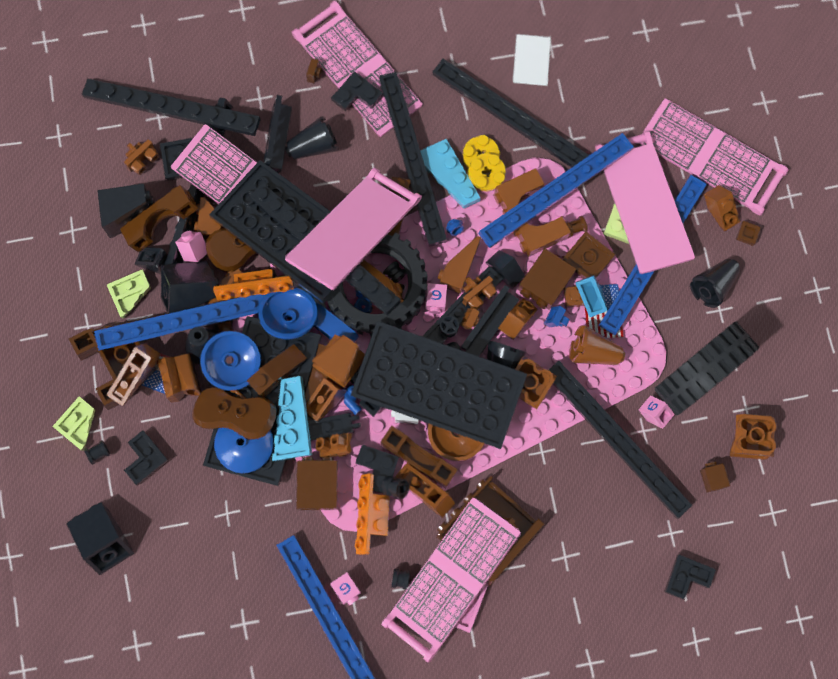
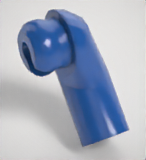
M351 385L347 388L348 390L344 395V403L356 416L362 411V408L356 403L357 398L351 396L354 385Z

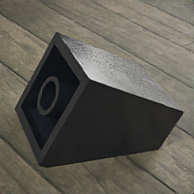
M144 183L97 190L101 227L109 238H114L122 233L120 228L155 203L154 197L151 196L150 190L146 189Z
M207 261L161 265L160 298L167 314L192 309L216 297L213 287L219 286V282L214 277V271L209 267Z
M102 502L91 506L90 509L75 516L66 523L82 559L99 575L135 554L111 512Z

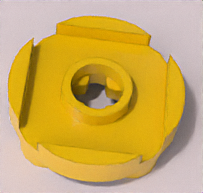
M485 135L470 139L463 149V161L467 168H469L472 160L478 155V151L500 156L497 144ZM484 168V171L482 173H487L491 170Z
M484 153L476 156L468 168L470 181L474 187L476 186L481 191H493L505 179V166L495 154ZM484 168L491 170L490 177L482 174Z

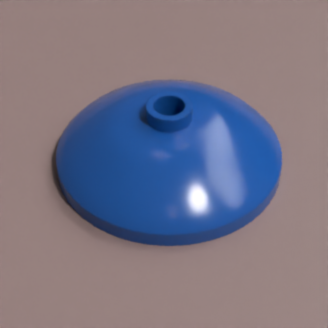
M299 288L286 292L269 293L259 306V320L264 330L274 337L281 339L298 338L309 332L317 320V305L310 294Z
M236 331L221 332L213 336L205 344L201 353V368L206 379L217 388L238 390L249 384L247 380L259 370L260 353L256 344L248 336ZM228 356L233 357L232 363L226 362Z
M219 428L214 441L215 453L219 461L227 469L237 473H250L260 469L269 460L274 446L271 430L262 438L247 439L231 429ZM240 439H244V444L242 446H239L238 441Z

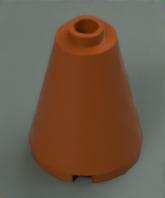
M581 325L576 330L574 335H577V338L571 342L569 350L571 362L619 365L624 361L625 352L620 345L587 326Z

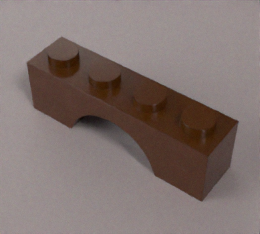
M179 185L167 195L157 200L148 209L142 211L133 220L127 222L126 225L120 228V231L128 246L139 253L154 242V230L161 220L169 216H178L185 219L199 208L190 192Z
M392 425L380 441L381 446L445 489L458 470L443 459L421 448L406 434Z

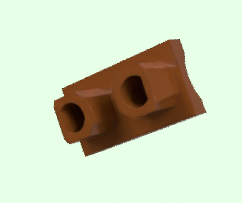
M149 139L143 144L138 142L135 146L129 143L127 145L129 151L125 154L128 158L124 163L130 172L134 171L141 175L146 170V166L142 162L147 158L153 163L159 158V155Z
M490 276L479 285H477L481 281L479 277H476L474 280L470 277L465 279L467 285L463 290L466 293L471 290L463 297L462 303L465 306L469 305L471 308L478 310L484 304L478 297L481 293H484L488 299L497 294V290L492 284L493 279Z
M335 434L327 438H317L316 450L320 451V458L345 457L347 454H350L352 434Z

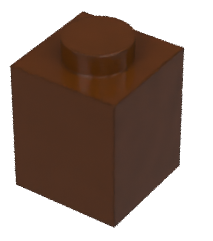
M716 462L705 464V468L700 470L707 493L730 486L723 463L717 465Z

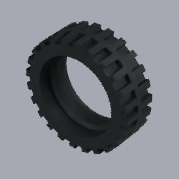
M394 233L393 236L387 234L370 253L389 255L398 260L404 267L408 277V289L403 302L388 316L385 313H365L355 308L349 302L344 293L343 282L327 299L331 312H334L335 316L347 326L357 330V334L363 335V332L370 333V337H372L377 321L402 329L403 325H409L412 322V318L419 314L420 308L424 304L427 290L425 262L423 259H420L418 249H413L408 239L402 241L400 234Z
M735 321L663 380L654 390L678 416L751 357L759 349V346L741 325Z

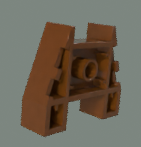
M112 325L98 329H86L69 338L81 361L99 352L113 380L96 388L107 410L119 405L107 396V393L134 348L140 345L137 341L99 350L94 331L114 327ZM158 360L140 386L159 368Z

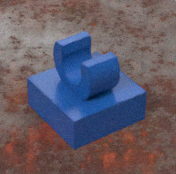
M561 306L552 307L544 324L548 327L567 326L570 319L563 316L566 309Z

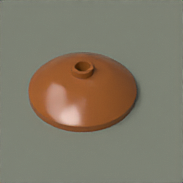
M431 424L428 425L430 444L445 459L452 461L467 460L475 456L484 445L482 442L459 434L456 435L454 432Z

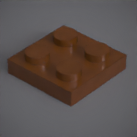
M585 231L562 260L576 268L575 272L585 279L593 275L597 278L615 254Z

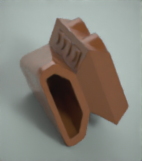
M335 334L325 349L312 360L314 364L312 366L333 382L345 388L362 365L365 354L355 342L344 335L340 337Z
M190 354L164 357L158 360L164 391L171 403L180 402L185 394L191 396H199L201 394L195 366Z
M523 356L515 370L527 374L519 399L537 409L557 376L536 364L533 360Z
M750 414L736 415V433L729 456L762 460L774 457V450L776 449L774 432L776 430L775 418L772 416Z

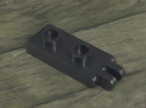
M351 413L322 418L319 421H308L310 441H315L317 438L331 437L335 434L354 433V429L361 427V423H352V421L360 420L359 415L351 416Z

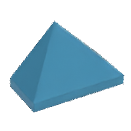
M594 275L576 282L589 317L608 311L602 288Z

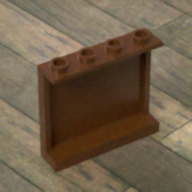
M491 476L487 480L483 478L476 486L478 488L474 495L470 493L463 500L466 504L461 509L457 507L450 515L452 519L448 523L444 521L437 529L439 531L437 538L442 541L472 498L477 499L501 518L509 519L511 517L515 520L514 525L520 530L521 534L486 582L489 586L544 525L539 519L537 521L534 520L491 481L493 479Z

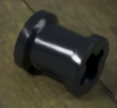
M103 440L90 449H84L92 465L102 457L110 456V452Z

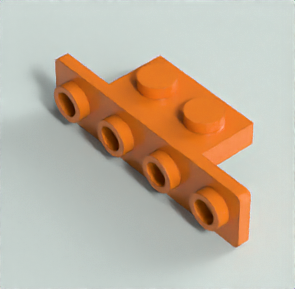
M272 269L234 274V284L214 286L213 289L217 300H229L231 298H245L259 294L266 295L273 292H286L293 290L294 285L289 276L274 278Z
M373 474L361 475L358 484L360 491L357 502L356 555L369 554L370 535L388 536L390 496L373 494Z

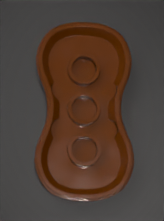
M225 228L214 231L206 241V251L210 260L222 271L239 269L256 253Z
M212 387L204 390L197 398L193 407L192 418L199 427L205 429L228 428L247 439H258L265 436L272 428L276 418V407L271 400L264 397L241 398L227 390Z

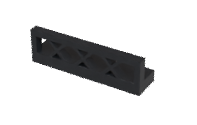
M278 94L272 106L263 162L277 173H281L292 107L281 104L282 95Z
M505 285L461 345V351L478 357L481 355L489 340L491 341L508 313L519 301L517 297L509 293L510 288Z

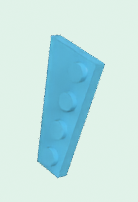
M447 139L420 151L426 171L431 173L436 178V181L446 188L448 193L463 209L480 201L479 194Z
M303 377L281 379L278 404L280 407L276 422L278 425L277 434L274 439L275 451L272 461L312 455Z

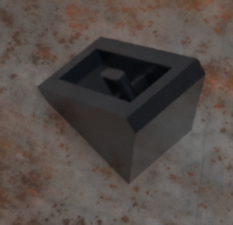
M144 248L139 252L134 265L161 274V265H164L167 253L162 248Z
M500 250L485 263L501 275L503 281L511 289L525 277L515 258Z

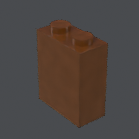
M544 248L520 283L518 290L525 298H531L536 301L540 308L550 310L574 275L576 268Z
M302 457V460H297L296 509L337 510V460H334L333 457H322V460H314L313 457Z

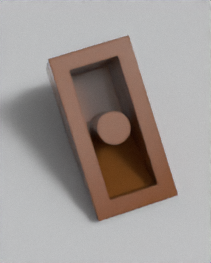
M324 378L306 403L307 414L316 421H319L337 406L348 389L339 386L329 378Z

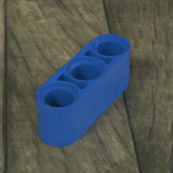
M316 302L317 320L313 327L330 340L335 334L340 337L344 335L353 342L357 340L359 335L353 329Z

